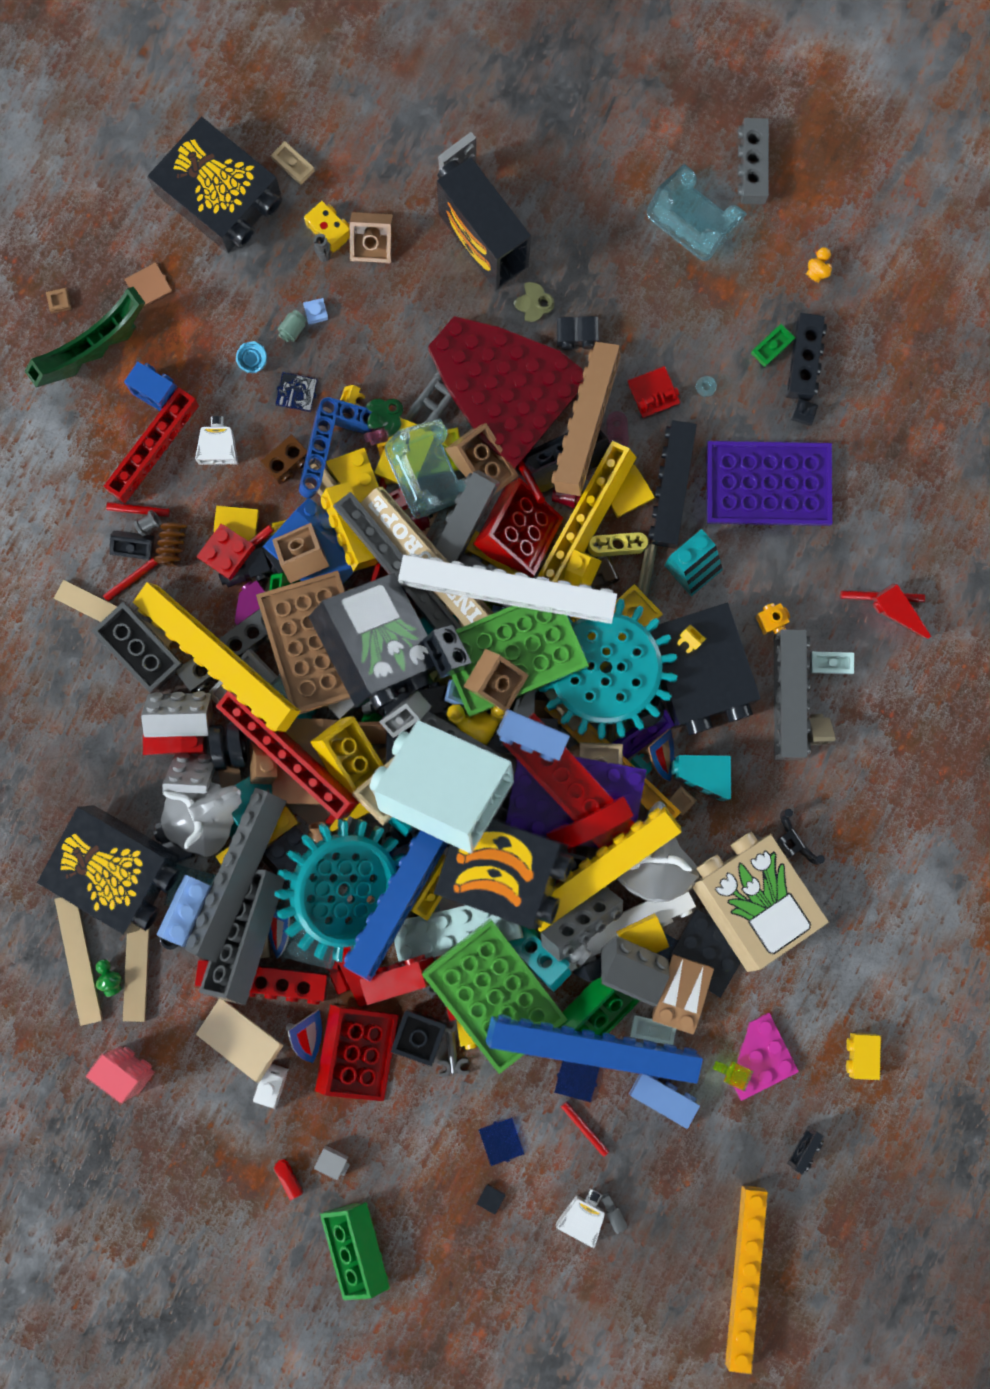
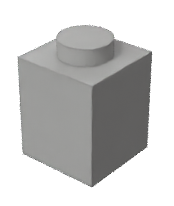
M325 1145L314 1169L338 1180L340 1175L345 1176L350 1165L346 1162L349 1156Z

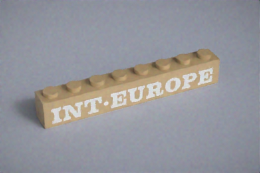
M383 487L375 488L360 503L402 555L409 556L410 553L421 555L424 559L436 557L442 559L443 562L449 563ZM433 591L438 599H441L446 604L447 610L460 620L459 624L461 627L494 614L483 600Z

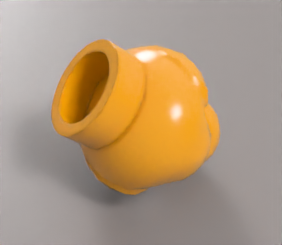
M826 247L815 251L817 258H812L808 262L809 270L806 272V275L817 283L821 279L828 278L832 271V265L824 263L831 257V252Z

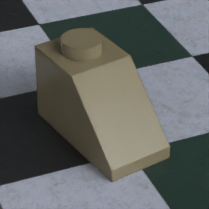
M811 714V718L807 719L811 723L810 733H807V741H810L811 745H827L834 742L835 734L830 717L824 718L823 714Z

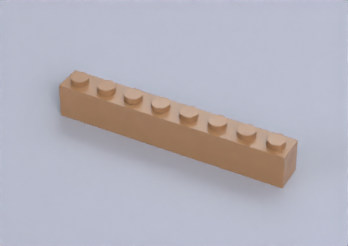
M595 342L593 350L590 349L589 365L585 366L583 372L584 382L579 385L578 401L575 400L573 405L574 415L568 421L569 432L563 438V452L558 455V469L552 475V483L555 485L556 492L581 496L621 359L620 345Z

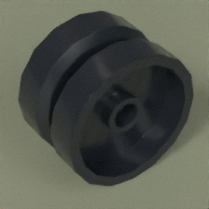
M233 722L228 723L226 731L222 724L210 725L209 745L215 770H228L230 760L234 768L247 767V745L244 733Z

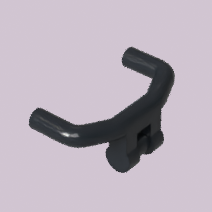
M791 809L783 810L780 813V819L786 834L775 841L786 858H790L799 851L814 865L824 863V856H815L804 845L793 829L789 819L793 815V811ZM790 840L793 847L789 848L786 841Z

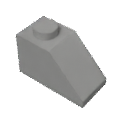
M416 691L381 719L380 723L394 738L418 720H421L431 708V705L419 691Z

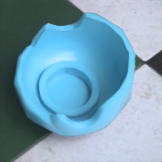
M258 342L243 343L236 352V361L240 369L247 373H257L267 364V352Z

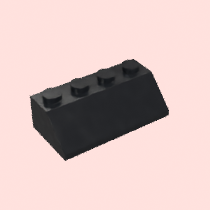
M601 430L598 434L588 472L598 467L610 446L608 438ZM568 433L531 449L523 459L541 492L549 491L555 487L554 483H552V475L558 469V455L563 452V438Z

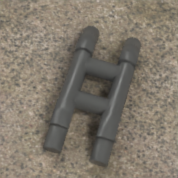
M438 371L404 418L412 422L424 404L433 411L423 426L430 430L453 400L445 384L441 382L442 378ZM435 388L445 394L439 405L429 399Z

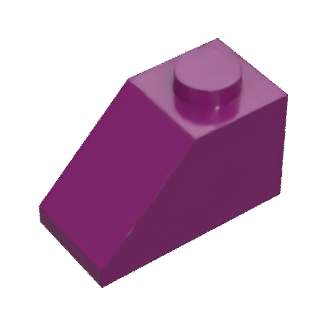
M257 581L248 582L239 593L235 616L236 625H239L260 609L256 595L265 591Z

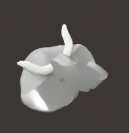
M212 782L207 793L164 791L166 799L161 816V826L166 837L185 851L202 857H211L216 854L229 837L231 826L234 823L232 812L242 802L240 797L241 791L236 786L221 788V785Z
M661 801L656 802L650 808L648 815L656 808L662 809L666 807L665 804ZM674 837L616 879L628 891L647 901L669 902L686 894L699 880L700 874L696 869L697 865L681 849L676 837Z

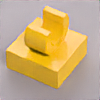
M350 385L344 388L340 400L358 405L356 403L357 398L365 399V395L359 393V387Z
M690 624L681 633L680 636L682 638L677 644L681 645L684 641L688 642L689 648L686 652L689 653L693 649L696 650L706 638Z

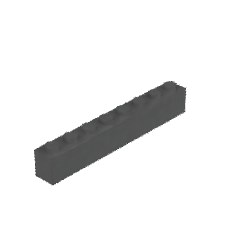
M255 788L184 950L213 962L217 961L283 811L286 800Z

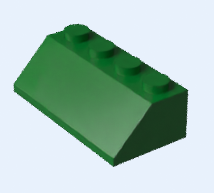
M600 977L585 988L562 1012L567 1021L558 1028L569 1026L574 1028V1031L579 1032L586 1029L602 1036L603 1033H610L640 1000L603 985L602 977Z
M367 1202L353 1203L320 1213L343 1300L371 1299L389 1290L388 1277L385 1272Z

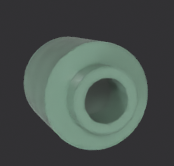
M293 310L277 328L280 332L278 335L286 342H289V340L295 341L306 326L305 322L307 319L300 312Z

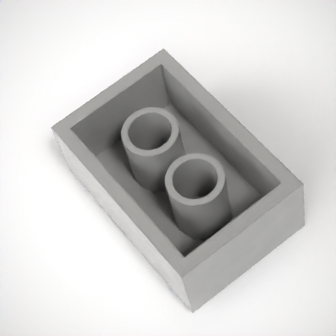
M203 691L194 693L174 692L172 694L155 692L148 694L141 713L144 737L208 736L209 726L212 724L214 716L212 694Z

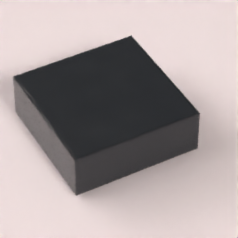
M486 1184L476 1204L496 1215L506 1194Z

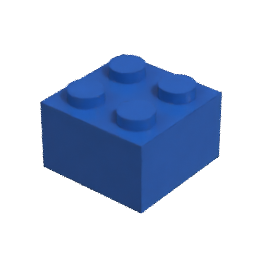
M137 361L124 383L132 395L161 411L177 390V386L172 383L174 380L166 374L161 376L148 363L143 365Z

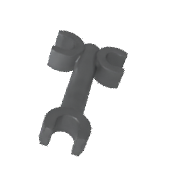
M454 1020V1027L448 1028L446 1026L445 1029L447 1032L449 1062L446 1060L438 1062V1065H445L447 1067L446 1072L439 1073L440 1077H446L449 1073L469 1074V1070L464 1071L460 1068V1065L467 1063L468 1059L462 1058L457 1062L456 1020Z

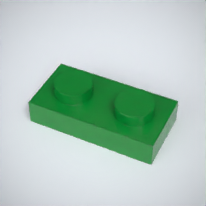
M780 324L752 350L751 354L766 367L795 340V337Z

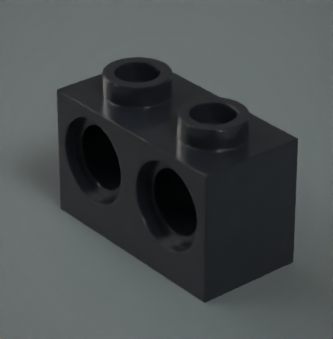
M453 625L433 630L422 640L441 678L459 673L472 663Z

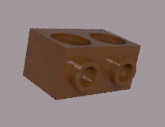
M291 434L260 462L280 484L281 482H287L298 467L300 469L304 467L307 450ZM293 450L300 451V454L295 458L289 456ZM277 464L284 465L281 471H275L274 467Z

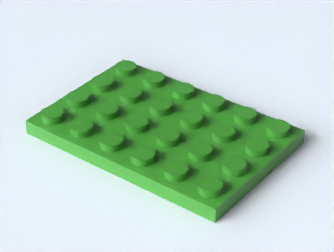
M510 606L455 630L472 662L461 672L452 675L469 718L496 707L463 687L485 649L501 655L529 675L516 698L589 667L567 615Z
M491 918L429 965L422 973L423 977L499 1074L524 1054L492 1049L487 1045L486 1038L491 1016L506 1015L511 1017V1020L516 1021L524 1018L531 1020L533 1024L539 1025L541 1022H547L556 1028L567 1021V1018Z

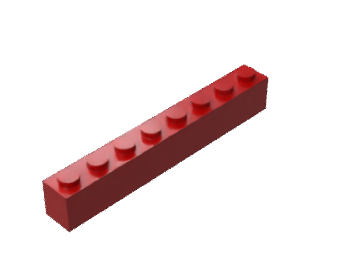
M227 691L216 707L337 820L348 818L360 803L353 794L288 734L283 731L274 732L266 726L267 722L264 719L251 713L252 709L248 705H243L236 699L237 695L235 693Z

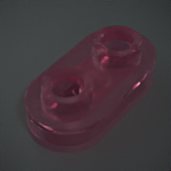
M614 411L609 414L606 421L607 438L610 444L612 441H620L623 446L628 447L627 417L620 411ZM619 421L620 425L614 426L613 422Z

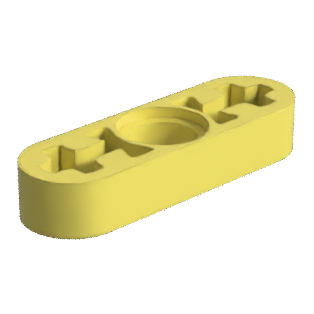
M639 532L597 535L591 538L588 551L595 557L640 554L647 547L648 539L643 533ZM615 540L621 541L623 548L616 549L612 542ZM635 540H638L639 543H642L640 547H638L637 543H634ZM595 543H598L599 546H602L600 550H598V548L594 546Z

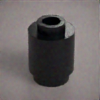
M245 562L231 581L220 573L218 574L222 585H227L228 588L246 582L250 578Z

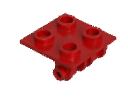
M665 366L627 380L642 418L680 404L678 398L679 391L677 387L674 388Z

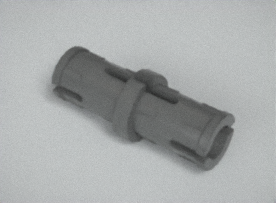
M317 234L314 237V251L320 261L326 262L330 259V244L327 242L324 234Z

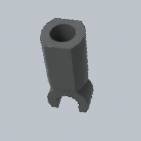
M608 1193L603 1195L601 1199L607 1209L606 1215L615 1233L618 1234L626 1230L628 1226L618 1206L615 1207Z

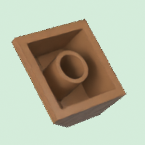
M352 212L350 218V261L391 263L393 214Z
M311 523L272 539L280 565L290 583L329 567L324 550Z
M485 649L463 687L506 712L529 675L501 655Z

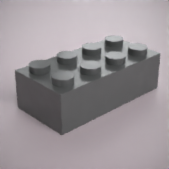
M124 602L92 630L97 638L149 693L157 692L176 674V670L184 665L128 604Z

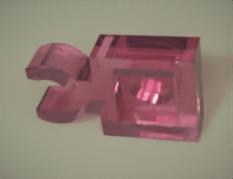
M384 429L363 434L365 443L370 442L371 445L382 443V438L386 437Z

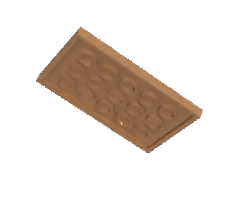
M338 571L256 595L287 698L301 711L299 714L351 699L308 617L322 600L345 592Z

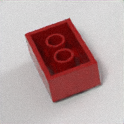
M425 954L406 961L403 960L389 966L380 967L377 969L371 982L364 978L360 979L367 1005L430 986L422 973L424 969L435 962L433 956L425 958Z

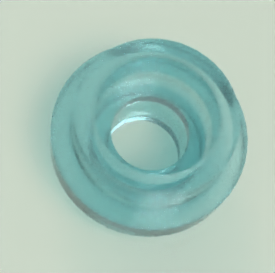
M709 376L701 377L696 383V390L703 397L713 395L717 388L715 380ZM707 384L710 389L704 390L702 385Z

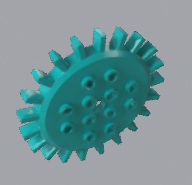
M619 599L616 604V612L613 614L612 624L582 618L572 622L568 616L587 662L593 663L595 668L593 670L585 668L538 689L540 693L555 689L557 698L551 700L546 705L548 710H554L560 704H564L568 711L562 716L561 724L566 725L576 715L582 719L578 727L580 735H584L587 731L588 723L591 722L599 724L597 731L599 739H604L606 735V724H616L617 734L620 738L625 737L623 722L632 719L635 727L641 731L644 729V724L638 714L646 709L652 716L658 718L660 712L658 708L651 704L652 700L657 696L662 700L670 701L672 697L667 691L659 689L662 680L668 682H675L677 680L676 674L662 672V664L677 661L676 654L661 655L659 647L668 644L671 641L670 635H664L657 640L653 638L650 633L658 627L659 620L657 618L651 620L646 627L638 622L643 614V607L641 606L635 609L633 616L630 618L622 615L625 608L624 600ZM594 633L596 638L590 640L588 639V634ZM620 634L626 635L624 641L618 639ZM603 649H610V654L604 655L602 653ZM639 649L641 655L635 656L633 651ZM603 662L612 664V670L609 673L601 672L600 665ZM619 664L625 665V669L623 671H619L617 669V666ZM574 677L579 679V683L576 685L571 683V679ZM607 678L610 681V683L606 686L602 685L601 683L602 679ZM634 679H638L640 681V685L633 686L632 681ZM592 693L594 698L587 700L585 698L586 694ZM623 694L625 698L623 701H618L616 696Z
M338 819V834L331 836L330 829L325 824L319 825L323 840L315 844L312 838L303 835L301 837L302 841L309 850L303 857L299 853L289 850L287 855L291 860L298 863L295 871L279 870L278 873L284 879L291 880L289 890L281 889L275 891V896L283 900L290 899L291 906L278 911L277 915L281 919H287L291 916H294L296 922L289 926L285 933L293 937L303 929L306 934L297 946L306 951L314 940L319 941L314 956L323 960L328 946L334 947L333 959L337 962H342L344 947H350L351 951L356 945L355 939L360 931H364L369 914L376 910L379 896L386 892L389 887L388 881L390 877L397 873L396 867L399 865L402 856L405 855L400 853L391 858L389 852L399 842L397 839L390 837L382 846L379 845L378 841L385 829L377 825L369 838L364 837L367 822L361 819L357 820L354 834L348 833L347 820ZM337 852V857L332 859L333 853ZM357 853V857L353 860L352 855ZM314 873V874H315L314 879H313V880H310V879H309L310 875ZM335 874V878L330 881V876ZM354 874V879L350 881V876ZM374 874V879L370 881V876ZM346 883L347 891L344 894H339V886ZM312 895V900L307 902L308 896ZM332 895V900L328 902L327 898ZM352 895V900L348 902V897ZM372 896V900L367 902V898ZM330 916V921L325 923V919ZM350 917V921L345 923V919Z

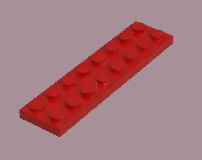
M534 712L528 717L544 724ZM501 741L574 821L614 801L566 747L559 761L553 759L550 762L541 758L540 752L533 750L532 753L520 749L521 744L513 741L512 745ZM630 818L591 840L599 849L605 845L609 847L614 843L613 840L621 833L626 835L630 832L635 822Z

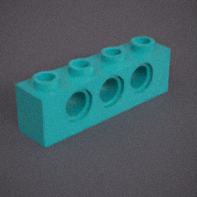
M520 925L523 937L509 940L508 942L526 966L554 992L572 974L569 969L570 963L565 958L559 962L542 947V942L538 939L540 935L534 929H528ZM537 946V950L534 953H528L530 947ZM552 960L551 966L543 967L545 961Z

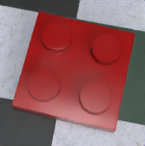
M221 523L196 557L231 581L255 549V546Z

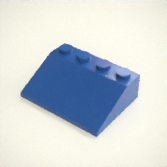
M309 497L293 512L263 547L278 559L272 539L311 523L324 550L329 567L300 580L304 581L338 571L344 586L357 571L353 572L351 566L347 564L344 549L337 541V533L329 523V515Z

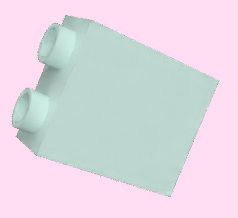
M418 720L410 733L402 731L398 735L392 750L393 755H395L393 761L388 768L380 766L376 770L371 780L370 789L374 791L379 811L472 854L514 782L511 762Z

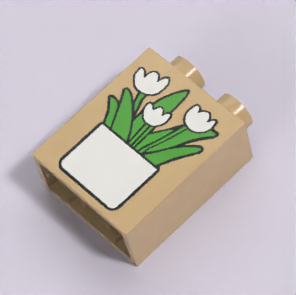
M751 831L730 845L736 855L724 863L719 855L716 854L696 867L701 878L692 886L747 972L761 970L829 923L772 835L770 834L757 840Z

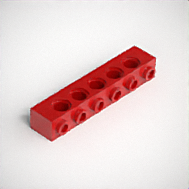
M178 387L103 487L110 494L126 504L198 409L199 404L196 399Z
M198 960L195 986L201 987L209 960ZM258 966L249 997H256L257 993L265 994L264 998L277 1000V996L286 997L285 1001L298 1002L299 999H307L308 1004L320 1005V1001L326 1000L329 974ZM259 976L266 978L267 986L265 988L258 987L257 979ZM280 979L288 981L289 987L286 991L279 989L278 981ZM302 981L309 983L310 991L308 993L300 991L299 984Z

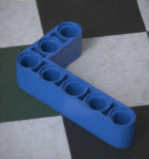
M330 397L321 400L316 411L299 485V492L303 497H314L320 488L334 425L363 434L373 431L363 421V419H368L372 413L367 408ZM327 407L331 410V412H325L323 408ZM343 413H348L351 418H346ZM319 426L325 427L327 431H321ZM314 445H320L323 450H317ZM309 464H315L319 469L314 470ZM305 483L313 484L314 489L307 488Z

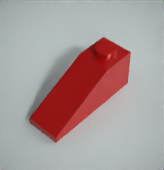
M891 584L872 597L874 600L872 605L879 614L882 613L884 616L923 638L929 639L932 637L898 584Z
M143 734V755L207 754V736L144 737Z

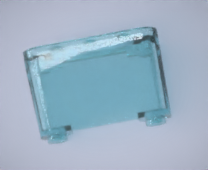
M683 164L658 187L647 208V216L654 224L697 258L707 261L736 230L747 213L736 205L729 206L725 211L717 207L693 188L697 181L696 175L688 166Z
M441 419L400 429L385 444V453L410 511L417 519L455 505L456 497L466 487L464 484L466 479H457L442 446L448 432Z

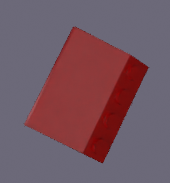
M519 477L503 488L474 545L489 558L533 577L564 517L546 501L538 503L530 487Z
M330 1004L315 1091L324 1096L384 1102L392 1057L391 1049L395 1040L399 1015Z

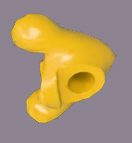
M452 704L448 708L446 715L449 721L455 724L459 730L487 745L501 723L505 711L494 707L491 709V713L485 711L469 718L467 711L464 712L460 704Z

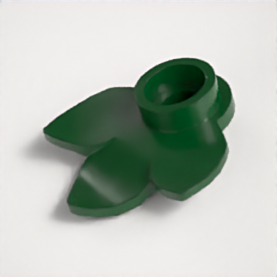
M373 399L366 405L367 409L372 412L368 418L369 429L384 427L388 437H392L398 432L401 427L400 416L403 413V406L399 400L388 399L385 401ZM395 406L397 409L395 411H390L389 407Z

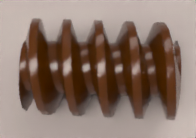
M167 522L160 525L163 532L159 533V537L162 540H158L157 544L161 548H157L155 551L160 556H155L154 561L164 566L179 568L175 562L181 561V558L176 556V554L183 553V550L179 549L178 545L185 544L179 538L186 537V534L181 532V529H187L188 526Z

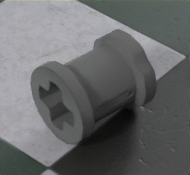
M153 510L148 511V515L140 520L136 519L133 521L136 530L142 536H146L148 531L154 527H160L162 524L159 516Z

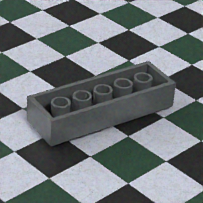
M780 630L774 635V760L800 761L807 758V754L811 752V743L807 741V733H810L811 730L810 720H807V712L810 711L811 707L810 699H807V690H810V678H807V669H810V657H807V648L810 647V636H807V630Z
M256 870L217 961L209 960L199 993L220 1000L246 1005L279 900L275 896V891L283 889L285 881L283 877L266 870Z

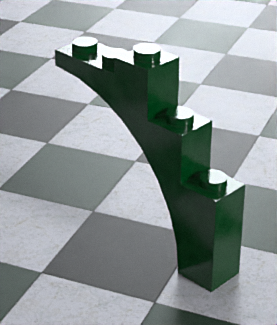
M134 286L127 288L118 302L97 323L63 346L32 358L24 372L36 388L76 376L83 363L102 358L109 345L129 340L136 328L134 321L145 305V301Z

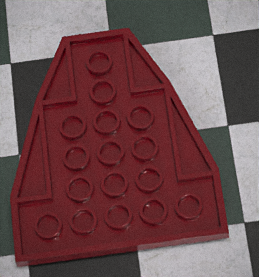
M456 316L447 323L428 346V351L446 389L471 427L476 429L478 426L487 423L496 438L495 444L500 445L503 450L500 453L483 432L477 435L481 442L496 455L503 457L514 469H516L578 394L580 383L583 384L584 370L561 351L503 328Z

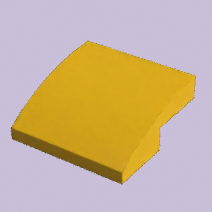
M632 465L611 503L617 518L655 498L635 465Z
M216 506L214 532L222 523L247 541H250L257 535L259 511L258 509Z
M655 913L616 931L618 937L654 953L669 947Z

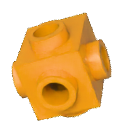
M774 603L768 604L762 608V612L755 616L763 635L772 631L776 634L780 630H786L785 626L790 622L789 611L781 603L778 605Z

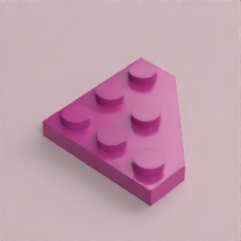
M770 1013L750 1021L747 1027L746 1036L730 1080L741 1101L799 1072Z

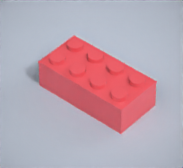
M120 1046L102 1054L86 1077L122 1104L139 1094L155 1071L151 1069L153 1066L144 1059L141 1061L134 1056L135 1052L126 1046L124 1048Z

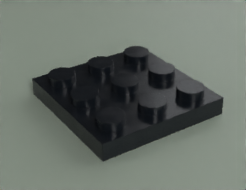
M697 909L694 911L667 958L670 963L672 954L713 967L714 970L708 991L719 998L723 995L741 963L714 920Z

